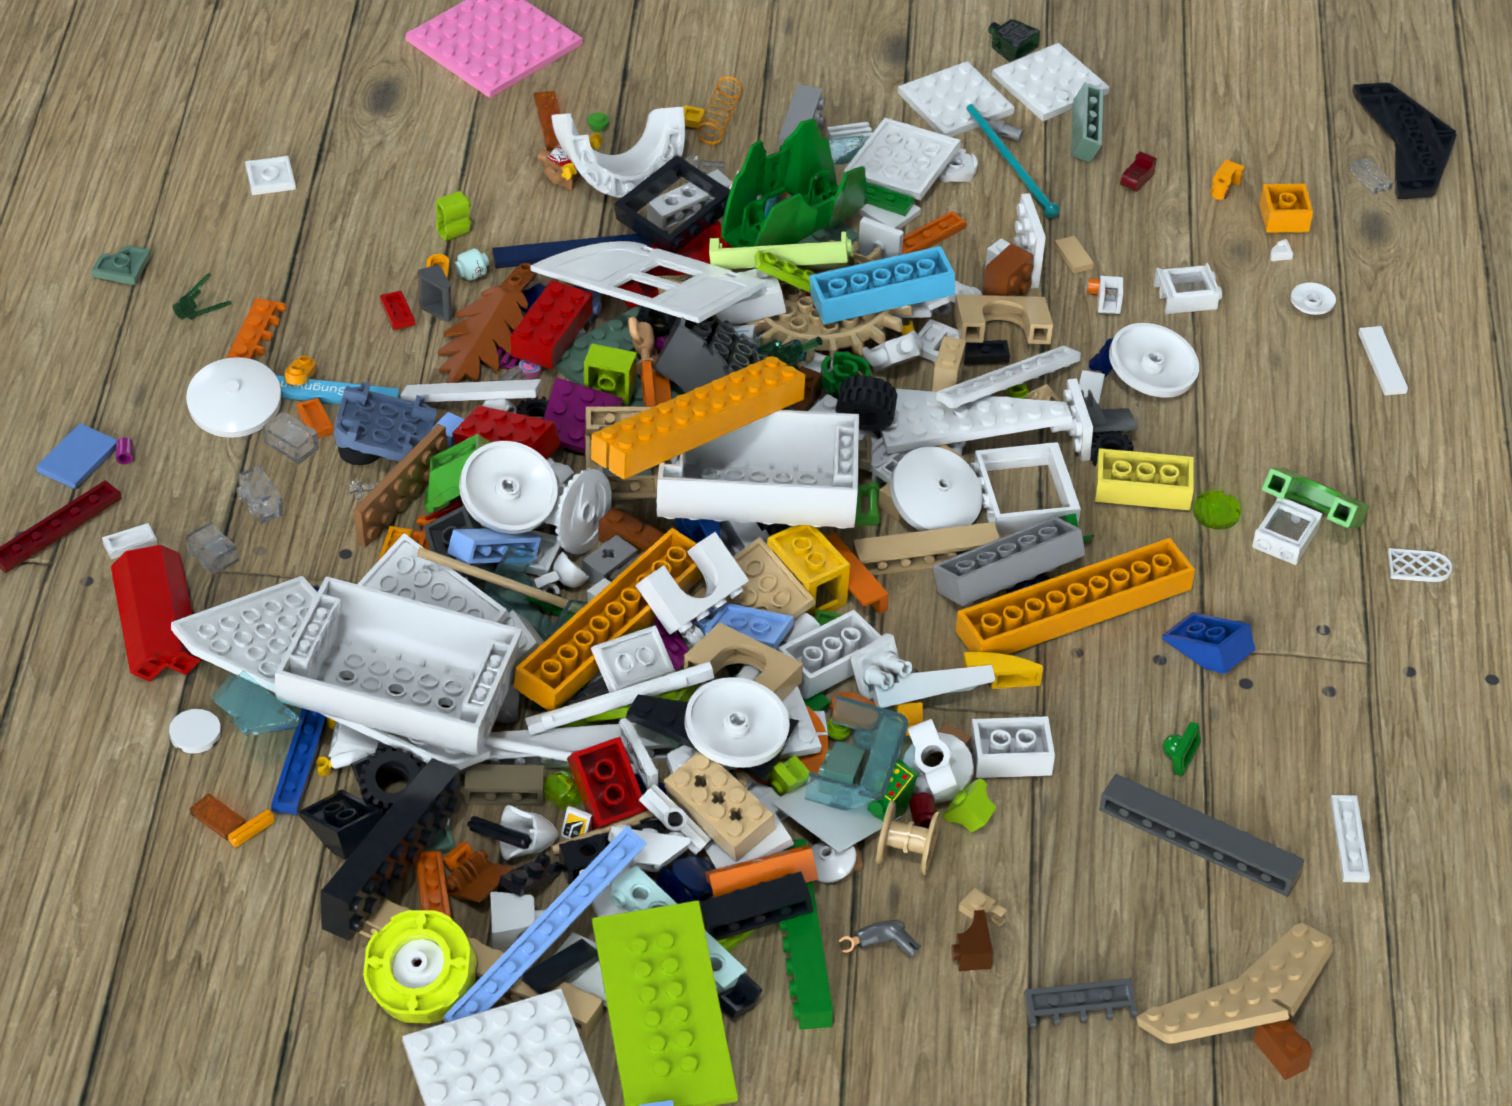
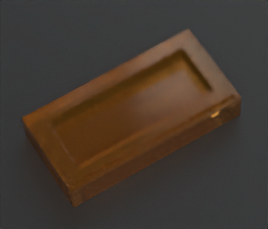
M209 793L190 807V814L227 841L229 833L246 823L243 817Z

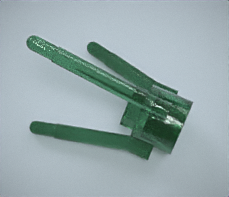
M208 273L186 295L173 304L172 308L181 320L187 317L193 320L197 316L231 305L232 302L226 301L195 311L197 305L193 299L201 293L199 288L211 277V274Z

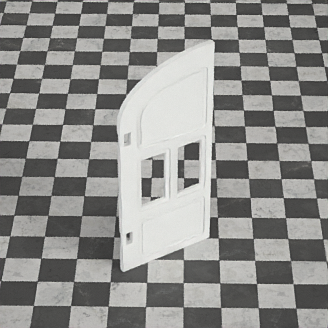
M629 241L605 242L572 249L530 266L533 272L670 315L683 317L696 323L702 322L767 286L766 281L734 273L732 270ZM660 265L693 275L694 277L680 284L645 272ZM632 279L667 291L654 298H650L618 288V286Z

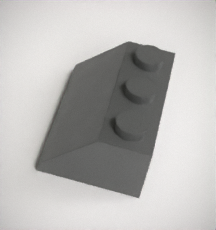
M462 506L424 525L423 528L431 551L456 559V557L447 553L453 530L481 529V525L470 515L465 506ZM493 563L470 564L495 573ZM454 570L462 577H467L468 581L474 586L485 582V580Z

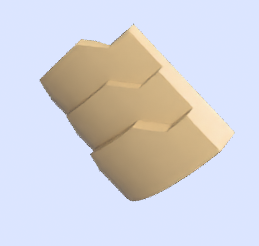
M586 407V470L587 468L599 470V464L591 460L592 433L599 431V426H611L652 407ZM659 464L651 467V476L633 475L627 479H622L617 475H606L611 486L612 500L657 499Z

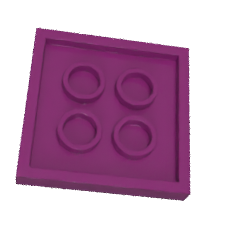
M556 377L543 419L555 422L561 447L585 454L586 407H621L623 398Z

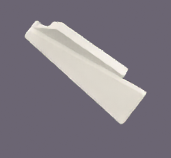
M992 665L910 673L909 675L906 674L907 676L905 677L898 674L896 683H893L891 687L888 686L887 689L874 685L872 701L877 707L884 708L944 693L971 691L978 685L994 682L995 675Z

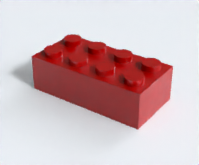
M551 280L510 335L511 356L553 370L593 314V293Z
M481 405L475 408L452 432L455 444L478 434L490 442L512 441L524 444L537 451L546 460L561 445L554 421Z

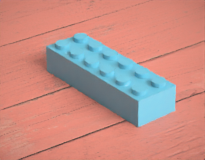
M941 246L809 275L811 299L823 324L955 295V273Z

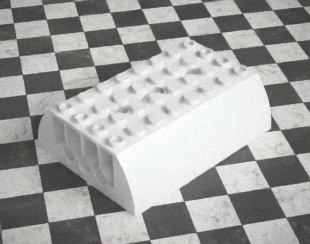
M779 410L660 463L657 481V517H665L667 519L689 518L690 520L707 519L717 522H760L768 525L777 523L790 526L811 525L813 527L830 526L840 529L854 528L858 492L859 414Z
M326 576L275 672L276 698L281 703L480 757L509 690L522 629ZM344 678H350L351 680L345 681V680H342V679H344ZM397 691L401 694H393L392 692ZM442 705H448V706H450V707H449V708H444V707H441V706H442Z

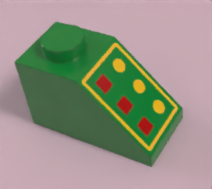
M900 759L896 760L873 789L867 810L884 821L888 805L891 800H894L896 803L895 819L906 813L919 773Z

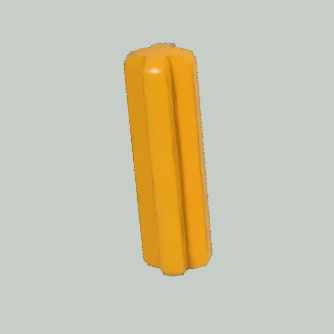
M269 809L264 810L229 833V842L234 847H238L275 822L274 814Z

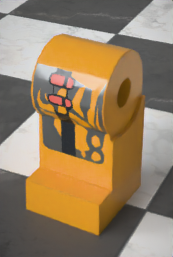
M1225 159L1212 179L1211 196L1219 200L1226 199L1229 196L1232 185H1240L1243 181L1245 166Z

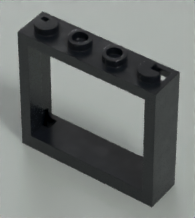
M676 155L614 203L616 220L661 250L676 254L724 216L730 189ZM681 177L715 198L670 234L637 213Z

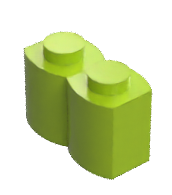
M461 191L438 198L435 201L437 214L436 228L438 234L445 242L468 234L470 231V225L472 224L469 216L471 202Z

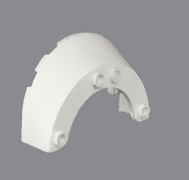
M683 107L652 110L648 115L645 131L637 144L628 151L618 155H606L593 150L590 146L589 136L579 135L574 120L571 118V113L551 115L557 140L582 177L600 192L613 197L622 198L676 155L682 156L685 142Z

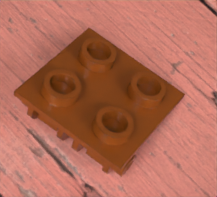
M483 849L480 851L476 850L468 860L463 862V865L458 866L455 871L447 876V881L445 882L448 888L447 894L475 902L483 901L499 885L501 875L515 868L488 862L487 852Z

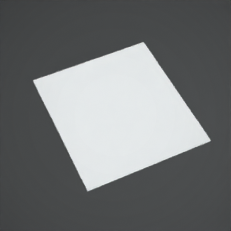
M816 777L771 802L839 853L882 829L883 825L882 820L867 810L871 794L855 784L851 796L846 797L821 790L822 779Z

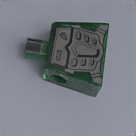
M1010 19L1003 25L993 22L988 28V33L993 35L992 48L1009 62L1025 57L1039 46L1040 30L1017 20Z

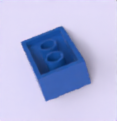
M1195 612L1189 614L1162 635L1164 641L1204 669L1220 674L1229 672L1231 668L1255 651L1250 624Z

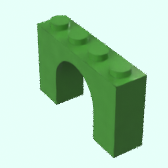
M1270 468L1262 487L1263 491L1281 499H1292L1328 514L1326 519L1346 528L1361 527L1370 505L1286 468Z

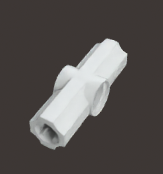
M655 783L639 799L671 832L682 833L684 837L691 838L688 849L694 855L711 840L684 810L680 809ZM671 812H678L682 816V823L678 827H672L668 823L667 818Z

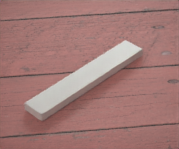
M541 379L406 385L400 396L401 399L415 402L416 395L424 397V402L536 398L542 384Z

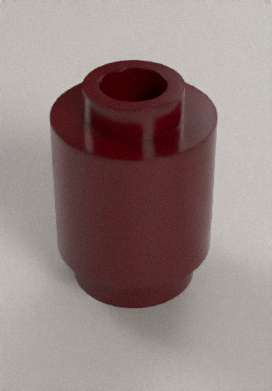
M919 792L911 797L909 801L912 821L915 826L929 829L932 817L937 812L935 799L929 793Z

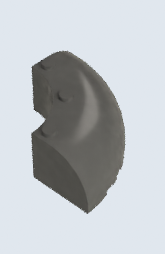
M711 316L700 323H696L683 317H677L660 351L654 369L660 375L672 380L687 393L713 380L741 370L750 364L764 360L767 356L759 354L754 349L755 343L744 333L741 335L736 333L732 327L733 324L728 320L722 322L715 316ZM791 405L788 406V407H786V408H784V409H781V410H792V411H795V409L792 408Z

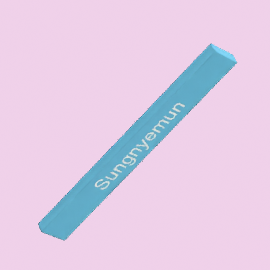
M276 375L280 384L281 395L284 399L308 401L319 398L321 403L340 405L344 389L347 385L351 388L361 387V384L310 379L305 384L293 385L285 382V376ZM370 386L369 391L396 398L400 396V389Z

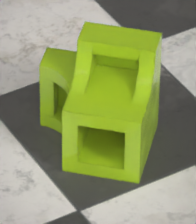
M794 755L787 761H778L767 780L774 792L779 796H783L809 782L812 773Z
M979 778L967 785L964 790H961L954 797L942 817L949 823L955 822L963 825L971 833L986 825L997 808L987 796L986 788L988 784L982 778Z

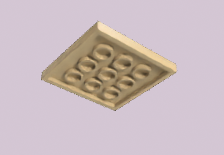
M760 537L733 557L749 581L741 586L744 591L733 599L729 595L725 597L726 603L790 615L794 617V620L816 604L810 593ZM705 579L688 590L686 594L694 598H704L706 593Z

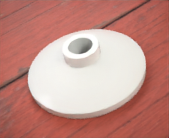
M1302 283L1297 285L1291 293L1293 305L1300 311L1308 314H1325L1334 308L1336 302L1334 293L1326 286L1318 283Z
M823 840L817 842L812 847L818 874L816 881L832 883L847 876L856 863L857 854L854 846L852 845L839 853Z

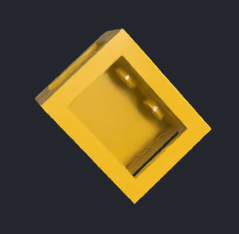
M796 525L768 537L767 546L784 562L783 564L789 571L791 570L803 583V587L810 593L815 602L817 586L821 584L835 597V600L816 609L815 604L805 613L815 618L817 609L833 612L847 605L850 564L816 527Z

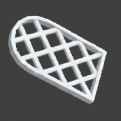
M1388 548L1391 579L1441 582L1451 575L1452 564L1446 556L1440 553ZM1408 555L1413 560L1407 562L1403 558ZM1425 557L1430 561L1425 564L1419 559ZM1440 559L1444 561L1445 564L1441 565L1439 562H1437V560ZM1400 560L1405 566L1400 568L1395 563ZM1415 562H1417V563H1419L1422 567H1420L1419 569H1417V568L1414 567L1412 564H1414ZM1434 563L1439 568L1433 570L1429 565ZM1409 567L1415 572L1409 574L1405 569ZM1426 568L1431 573L1429 575H1425L1421 571ZM1443 570L1447 574L1442 576L1438 572Z

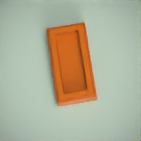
M319 398L296 404L297 411L312 440L333 434L334 426Z

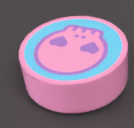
M524 360L519 362V374L522 377L534 379L541 375L542 366Z

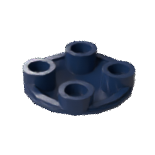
M684 855L674 861L670 875L689 888L691 895L702 897L704 893L712 892L711 885L706 880L705 872L716 868L704 858Z

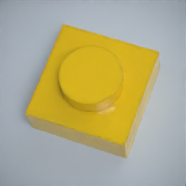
M685 105L683 108L685 126L698 128L701 120H703L705 109Z

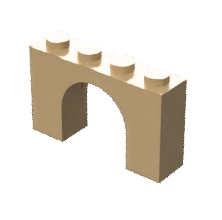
M956 295L954 318L960 339H964L966 342L983 343L985 322L1006 320L1016 323L1023 328L1028 344L1051 343L1053 322L1045 297Z
M720 622L684 655V669L710 661L714 675L721 668L730 664L742 663L752 665L762 672L753 681L770 689L781 701L802 682V662Z

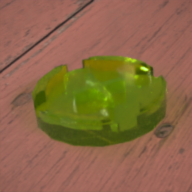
M1206 491L1201 493L1194 502L1193 514L1196 520L1205 527L1224 530L1233 527L1239 521L1241 514L1240 503L1234 496L1230 494L1229 496L1224 495L1223 491Z

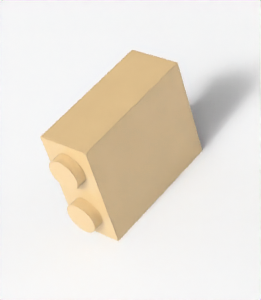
M943 336L934 368L932 392L961 383L966 340Z

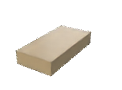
M1075 236L1055 240L1054 247L1073 274L1093 269L1094 262Z

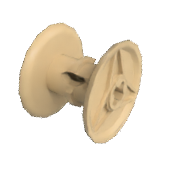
M891 800L880 833L876 864L884 860L890 846L903 849L904 853L911 851L923 854L921 872L926 875L937 840L941 811L934 813L928 829L915 826L913 821H910L909 824L895 821L896 803L894 800Z

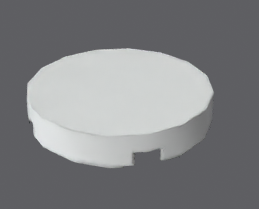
M190 709L181 712L170 723V740L173 746L181 748L183 752L201 753L211 749L213 744L219 741L221 725L213 713L203 709Z

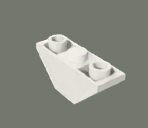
M628 825L611 827L608 840L612 842ZM650 828L642 829V831L633 830L647 845L628 865L630 868L637 865L641 870L658 872L687 850L691 838L684 837V834L678 832L661 834L657 830Z

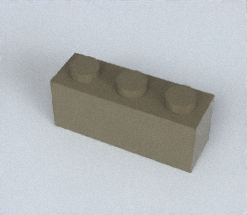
M474 764L465 768V805L543 806V765Z

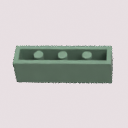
M1085 82L1073 99L1071 156L1090 163L1102 146L1104 90Z

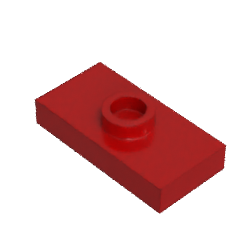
M402 290L380 295V302L393 330L415 325V319Z

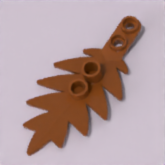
M520 264L500 286H494L482 291L481 297L484 298L456 313V318H470L444 331V337L460 336L438 350V355L455 354L439 368L440 373L450 372L447 383H460L466 376L473 382H478L480 374L479 359L493 370L499 371V358L495 343L511 355V333L507 324L515 330L523 319L518 305L524 309L528 308L523 292L529 283L535 280L537 275L536 272L531 271V264Z

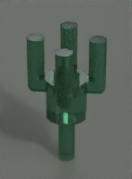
M818 336L802 344L799 340L794 339L782 345L778 339H774L758 348L761 354L768 353V357H776L786 363L787 366H792L799 370L797 364L804 360V357L807 356V351L821 346L823 341Z

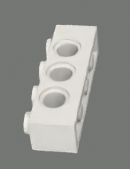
M718 169L707 174L729 189L732 181ZM689 182L647 204V219L664 231L670 230L686 222L715 198Z

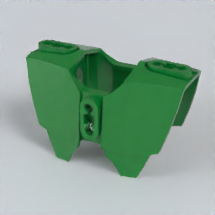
M813 118L800 121L793 133L784 140L783 145H780V151L775 154L772 153L767 156L763 142L759 139L750 146L741 171L734 177L724 213L721 237L733 248L797 244L812 235V233L827 226L833 229L836 225L864 207L866 195L865 167L861 166L845 172L839 186L837 184L829 141L827 138L821 137L817 123ZM784 192L792 195L772 206L765 219L766 200Z

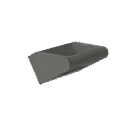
M438 264L419 269L418 289L421 308L445 322H450L452 320L451 284L442 268Z

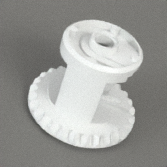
M589 468L581 470L580 474H575L573 480L568 481V485L560 483L559 477L554 473L558 486L556 503L548 518L535 528L541 529L547 524L557 526L555 532L558 534L557 540L560 542V546L565 551L576 555L589 551L598 542L599 520L611 509L612 504L611 486L608 478L602 471Z

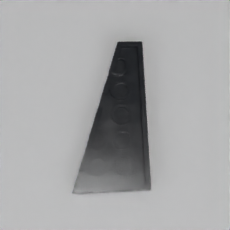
M640 694L636 696L626 713V719L697 750L688 738L684 720L688 702ZM789 719L787 740L782 750L774 758L757 766L735 768L767 781L773 767L778 762L797 729L799 720Z

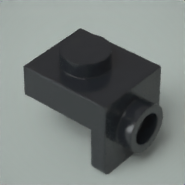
M744 973L740 975L734 987L718 993L720 1008L732 1019L754 1010L762 993V988Z

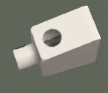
M490 892L493 949L511 947L545 911L534 910V897L532 895L519 897L514 893Z

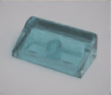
M864 136L828 139L834 165L849 164L864 145Z

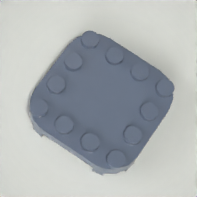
M362 382L361 387L352 388L347 385L344 389L333 429L336 439L335 444L338 447H348L364 454H373L388 460L401 461L432 430L436 417V408H431L425 404L424 397L416 395L415 402L369 391L371 383Z

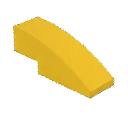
M964 652L962 668L992 665L995 681L990 682L991 689L1041 685L1043 673L1041 664L1000 653Z

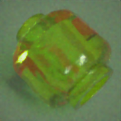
M553 772L546 778L543 785L544 795L547 800L560 809L576 806L582 798L575 779L568 772Z

